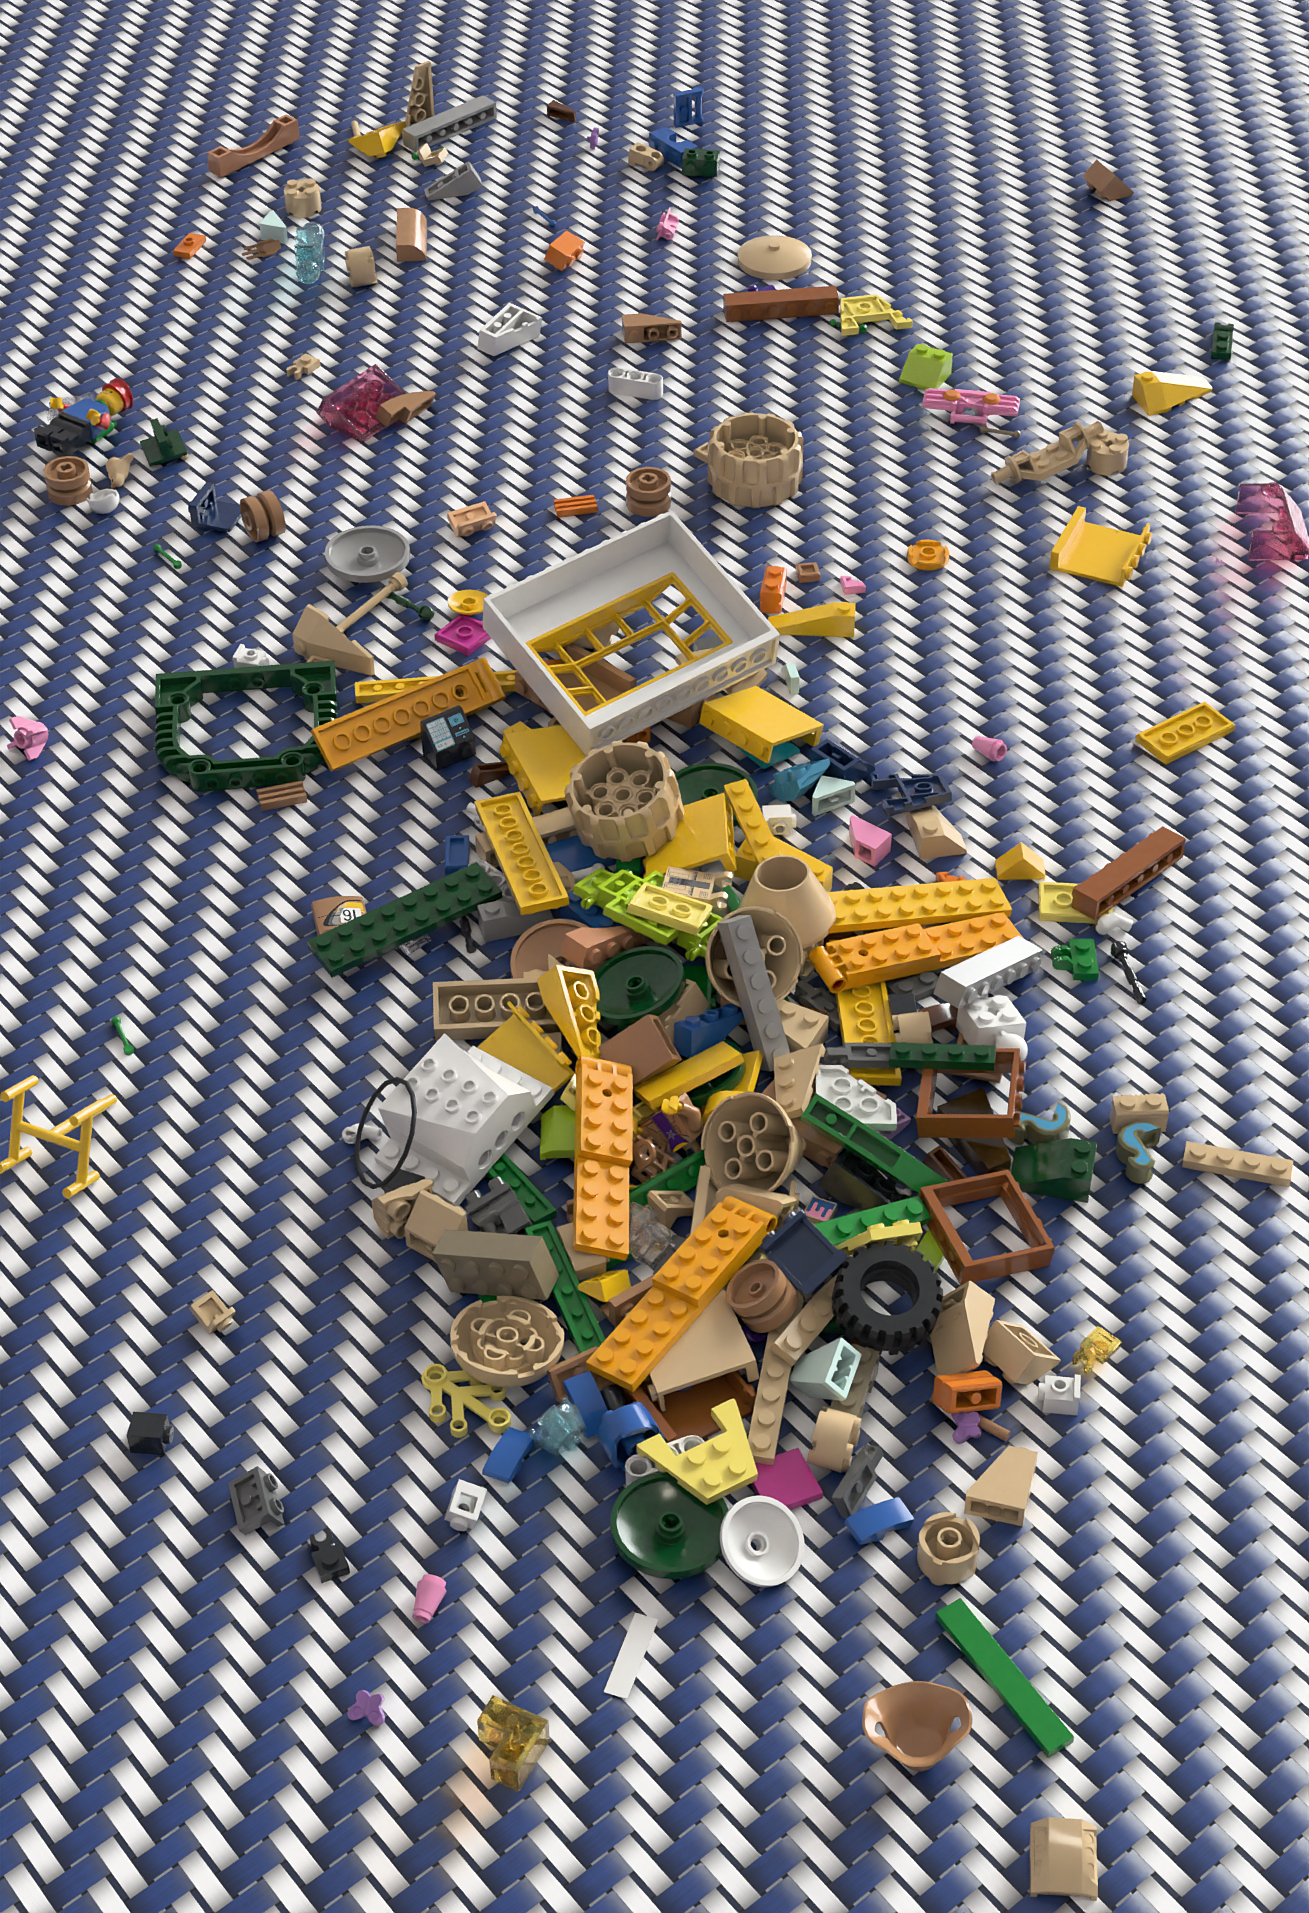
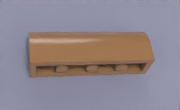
M397 208V262L427 261V220L423 213L417 209Z

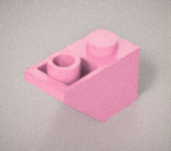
M854 815L850 817L849 837L854 856L875 867L891 852L892 834Z

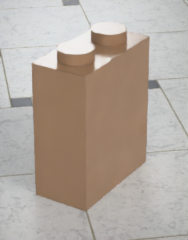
M647 1014L598 1047L602 1054L600 1059L632 1067L633 1087L665 1072L682 1060L658 1016Z

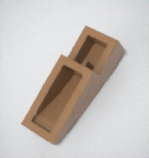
M420 391L392 398L380 405L375 418L386 428L399 419L406 424L431 407L436 393L434 391Z

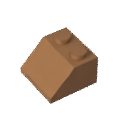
M1097 159L1082 176L1087 180L1086 185L1092 191L1096 188L1095 193L1102 199L1106 197L1113 201L1134 194L1125 183Z

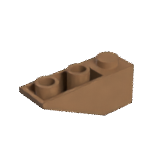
M642 313L622 315L624 342L638 343L682 339V322L680 320Z

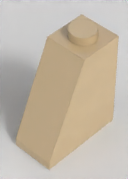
M742 1184L723 1186L716 1192L714 1196L715 1202L711 1210L719 1202L722 1203L725 1197L730 1195L777 1217V1225L774 1231L777 1232L783 1226V1220L790 1214L797 1200L791 1196Z
M1008 1446L967 1491L964 1513L1023 1526L1038 1452L1023 1447Z

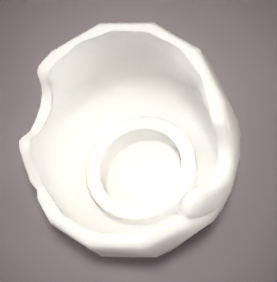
M103 489L95 494L91 493L90 499L86 498L94 512L107 514L118 506L119 494L117 490Z

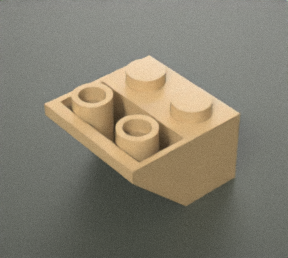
M422 1190L405 1226L406 1246L435 1261L432 1253L445 1229L468 1231L467 1214L460 1207L447 1203L438 1195Z

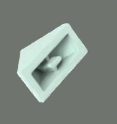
M274 210L270 211L259 223L261 240L273 239L279 240L283 244L288 243L285 224Z
M821 775L812 796L813 816L855 802L856 784L852 781Z

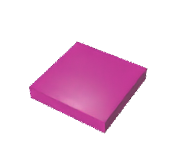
M460 614L434 634L435 641L467 656L491 639L483 629V622L464 614Z
M799 1448L776 1455L774 1465L755 1463L758 1476L757 1481L751 1483L757 1496H767L778 1500L789 1510L823 1498V1491Z

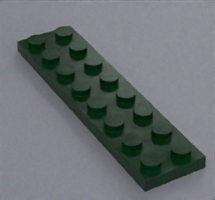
M476 862L307 940V946L331 978L477 910V905L494 902L503 898L502 890Z

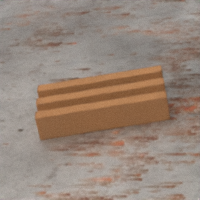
M302 781L256 790L262 811L307 802V795Z

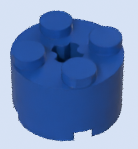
M634 1402L614 1411H607L600 1418L601 1425L598 1429V1441L616 1469L617 1467L622 1468L624 1472L626 1461L631 1456L638 1454L636 1452L637 1444L657 1434H660L665 1441L659 1426L641 1402Z

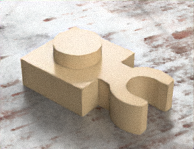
M308 354L302 355L293 362V366H289L286 369L287 376L289 377L294 374L295 380H298L302 377L303 373L309 375L321 366L320 359Z

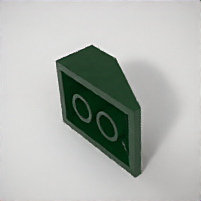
M1067 1138L1015 1147L1011 1175L1019 1183L1020 1190L1024 1193L1088 1203L1097 1142Z

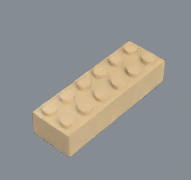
M538 978L433 982V1014L436 1041L444 1033L451 1040L487 1039L513 1015L510 1011L511 1008L507 1004L509 1001L516 1008L521 1005L530 1015L527 1021L529 1023L535 1021L544 1031L542 1034L561 1032V1035H563L543 1003L537 982Z

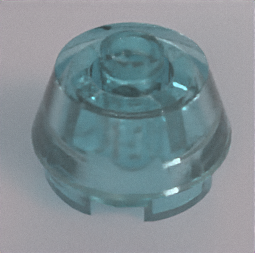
M563 1398L561 1401L563 1406L559 1409L553 1405L536 1421L540 1425L536 1431L531 1429L528 1432V1435L534 1440L535 1446L554 1456L560 1455L565 1450L568 1452L573 1450L580 1443L581 1439L579 1437L586 1430V1425L577 1405H572L567 1398Z

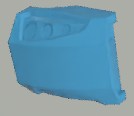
M829 758L800 763L773 774L775 782L769 785L771 794L781 802L796 800L801 797L829 767Z

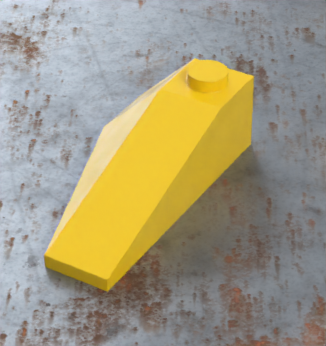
M405 121L366 132L363 136L358 135L348 139V141L369 157L375 155L376 158L384 157L386 152L392 150L400 137L402 129L406 126Z
M1154 371L1143 372L1134 375L1132 396L1146 414L1151 416L1171 411L1172 406L1177 404L1182 406L1188 399H1197L1212 392V387L1204 378Z
M833 602L768 617V621L780 635L854 637L856 603Z
M556 965L537 979L543 1003L577 1057L584 1055L600 1059L601 1052L598 1047L601 1046V1035L597 1030L600 1013L596 1008V1003L600 1001V993L594 972Z

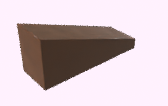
M555 100L547 105V116L576 122V111Z
M506 761L473 764L469 781L477 788L508 776L511 773Z
M941 1145L930 1151L922 1162L948 1182L968 1178Z

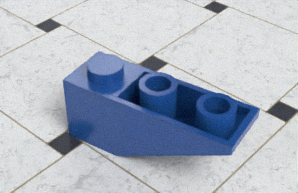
M727 1003L722 1005L721 1008L705 1010L703 1014L687 1016L685 1020L674 1023V1046L680 1055L691 1058L720 1043L744 1019L742 1009L738 1008L737 1005Z

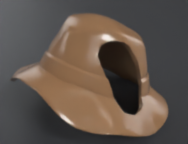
M911 1681L894 1685L870 1697L864 1705L862 1725L866 1737L872 1744L887 1752L907 1768L922 1772L932 1768L944 1759L969 1734L972 1727V1712L966 1697L960 1691L936 1683ZM958 1717L962 1725L959 1729L950 1733L953 1720ZM876 1723L881 1725L885 1737L875 1733Z

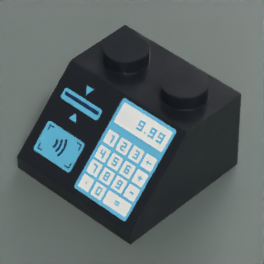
M460 705L420 721L423 757L436 771L476 755L475 736Z

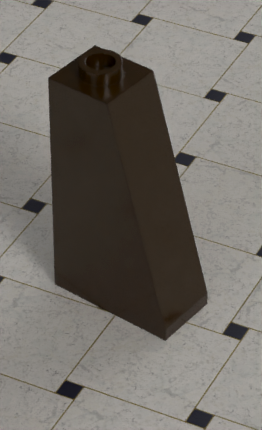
M983 1088L937 1107V1114H994ZM948 1138L978 1176L1004 1170L1010 1171L1011 1157L1003 1138Z

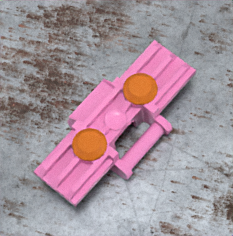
M929 388L925 390L922 408L951 412L950 424L961 422L986 426L989 415L1018 416L1020 398L984 391ZM964 408L977 409L978 416L962 415Z

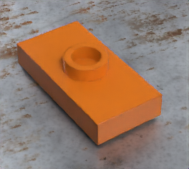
M189 233L173 250L174 256L191 259L206 242V236Z

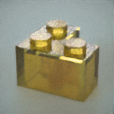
M492 1695L477 1719L479 1741L496 1748L489 1758L491 1779L520 1792L550 1741L549 1721Z

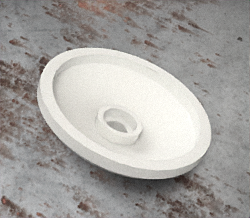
M751 1496L742 1499L728 1510L721 1524L720 1545L723 1556L731 1570L745 1582L759 1587H772L787 1581L799 1569L805 1550L803 1532L795 1515L778 1500L767 1496ZM751 1542L755 1543L756 1551L751 1547Z

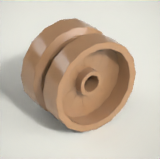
M65 456L51 460L45 465L43 471L48 497L53 503L70 506L86 501V498H90L93 489L88 463L84 459Z
M642 467L631 471L626 477V506L628 510L642 517H653L667 512L671 507V477L663 469L656 467Z
M271 490L258 493L257 498L249 496L240 500L242 521L248 535L254 542L266 540L269 535L275 537L285 533L286 522L284 513L277 497Z
M767 1259L756 1260L745 1265L733 1276L726 1289L727 1302L746 1326L756 1333L770 1332L779 1328L789 1320L799 1302L797 1290L775 1262Z

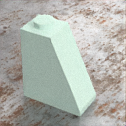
M839 1338L800 1357L795 1363L789 1381L809 1398L843 1401L847 1398L862 1354L843 1338Z

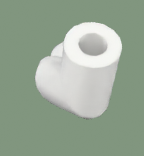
M596 863L592 867L571 872L574 875L575 884L599 868L605 870L604 865Z
M359 1123L343 1130L342 1137L346 1143L355 1144ZM364 1125L361 1141L364 1139L379 1141L382 1137V1128Z

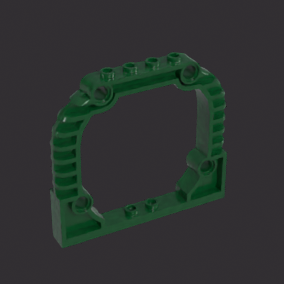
M335 661L156 674L155 751L159 763L169 774L177 776L183 782L190 783L193 790L201 792L303 782L306 774L315 771L318 765L326 762L313 736L302 747L284 749L278 752L276 756L216 761L208 755H189L180 747L181 723L191 718V707L203 699V693L292 687L293 693L303 697L305 710L314 713V728L338 718Z

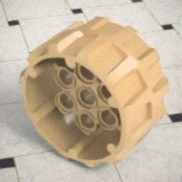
M750 412L735 417H728L719 426H715L712 429L708 442V482L712 485L713 493L717 497L725 499L734 506L760 508L782 504V501L793 497L798 492V484H801L803 477V436L801 432L796 431L792 422L776 417L774 414Z
M621 740L614 741L611 745L591 750L587 753V757L572 768L570 784L566 786L564 791L565 799L581 843L585 846H591L596 856L603 859L609 857L620 859L621 862H630L634 858L645 855L649 857L656 854L657 849L667 841L671 842L676 836L678 822L683 820L685 811L675 774L671 769L668 757L663 752H655L645 742L622 743Z

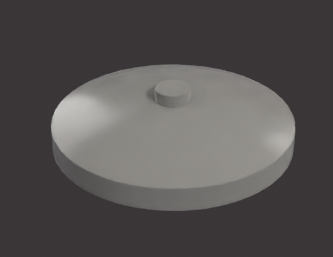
M374 525L359 526L347 529L334 536L325 548V560L328 569L339 578L360 583L377 582L390 578L407 566L410 560V547L407 539L396 530Z

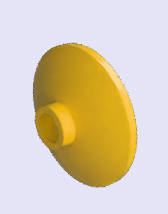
M461 590L453 593L448 598V607L459 614L469 616L483 612L484 598L488 595L478 590Z

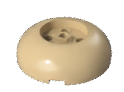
M497 1296L495 1301L482 1303L481 1300L476 1301L464 1308L456 1316L451 1326L450 1344L457 1363L474 1379L496 1387H519L541 1379L547 1375V1370L557 1364L563 1351L564 1330L563 1328L561 1329L557 1322V1316L544 1305L518 1296Z

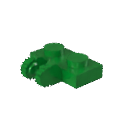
M1069 939L1068 946L1058 945L1051 948V956L1054 958L1052 961L1054 969L1072 970L1073 980H1098L1099 971L1094 939Z

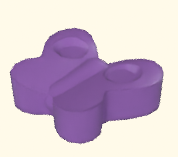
M594 127L591 136H587V140H590L591 149H595V146L598 144L599 128Z
M961 1411L960 1413L951 1414L957 1424V1429L952 1435L953 1440L957 1444L964 1443L970 1437L979 1438L981 1436V1431L977 1426L980 1422V1416L977 1412L973 1411L967 1414Z
M366 1690L358 1691L356 1694L357 1702L349 1708L347 1713L349 1719L357 1720L367 1717L375 1726L383 1724L385 1715L381 1705L384 1703V1696L382 1694L370 1695Z

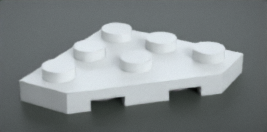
M818 1065L820 1070L818 1076H815L816 1093L875 1131L897 1130L896 1104L890 1099L884 1100L876 1094V1089L862 1079L856 1080L849 1074V1070L842 1065Z

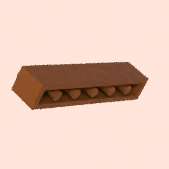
M836 286L723 294V311L726 322L832 315L839 312V296Z
M1163 826L1157 831L1150 833L1147 838L1136 843L1134 847L1122 853L1111 863H1107L1104 868L1093 873L1081 884H1077L1072 891L1071 908L1096 920L1183 858L1186 838Z

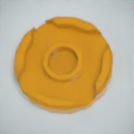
M920 540L916 542V545L909 546L907 559L913 567L931 571L938 570L947 565L950 553L946 546H941V543L936 540Z

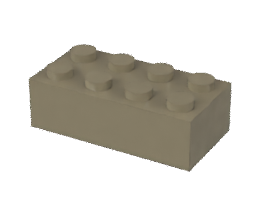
M445 1229L432 1253L450 1292L518 1296L527 1299L547 1300L559 1277V1273L542 1236Z

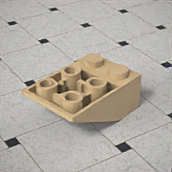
M971 1281L943 1296L942 1307L936 1325L930 1334L938 1375L965 1373L971 1369H976L982 1362V1352L988 1338L987 1331L990 1320L993 1317L992 1310L995 1298Z

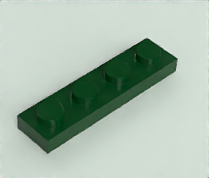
M891 1042L889 1067L995 1071L996 1046Z

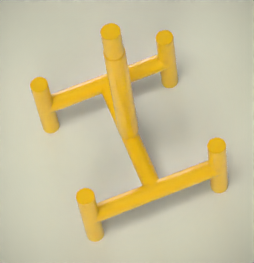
M32 1075L0 1094L3 1102L13 1099L8 1158L0 1162V1174L32 1155L30 1147H24L20 1150L21 1132L77 1151L79 1155L76 1182L62 1191L63 1196L69 1199L100 1178L99 1173L95 1170L88 1173L93 1117L117 1102V1097L114 1094H110L103 1099H99L49 1131L22 1121L25 1091L39 1083L38 1078ZM81 1125L80 1141L64 1136Z

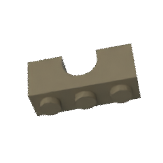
M852 1343L851 1346L862 1354L847 1398L843 1401L832 1400L830 1408L856 1415L862 1419L867 1393H871L878 1373L880 1351Z

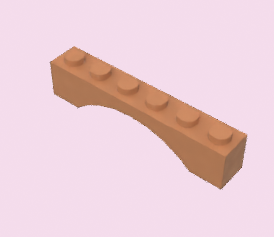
M286 114L273 120L267 131L256 142L247 147L233 150L219 146L207 152L209 172L218 177H225L227 174L239 170L247 164H252L254 161L264 158L286 145H291L300 139L298 120Z
M625 925L610 928L581 927L565 934L561 956L579 968L584 969L653 939L642 933H637Z

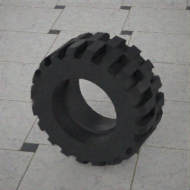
M884 1241V1245L880 1246L878 1242L869 1243L867 1250L864 1247L856 1249L853 1257L848 1256L844 1260L842 1268L839 1269L832 1293V1313L834 1316H837L836 1324L840 1330L846 1329L844 1336L850 1342L855 1339L858 1345L862 1347H869L875 1351H880V1355L882 1351H888L889 1355H898L900 1349H903L904 1352H909L914 1349L915 1343L921 1345L926 1341L928 1334L932 1333L936 1325L943 1299V1289L940 1287L942 1281L938 1273L933 1274L935 1266L931 1261L927 1260L925 1262L923 1260L924 1254L918 1250H915V1252L908 1250V1245L901 1243L900 1247L894 1246L893 1241ZM876 1281L892 1282L902 1287L909 1294L913 1307L900 1315H884L874 1311L866 1304L861 1295V1290L866 1285Z

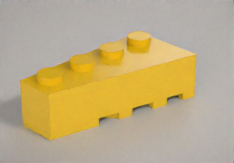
M774 837L782 855H790L802 859L809 866L825 891H831L833 867ZM745 839L735 854L736 870L734 871V877L751 881L758 864Z

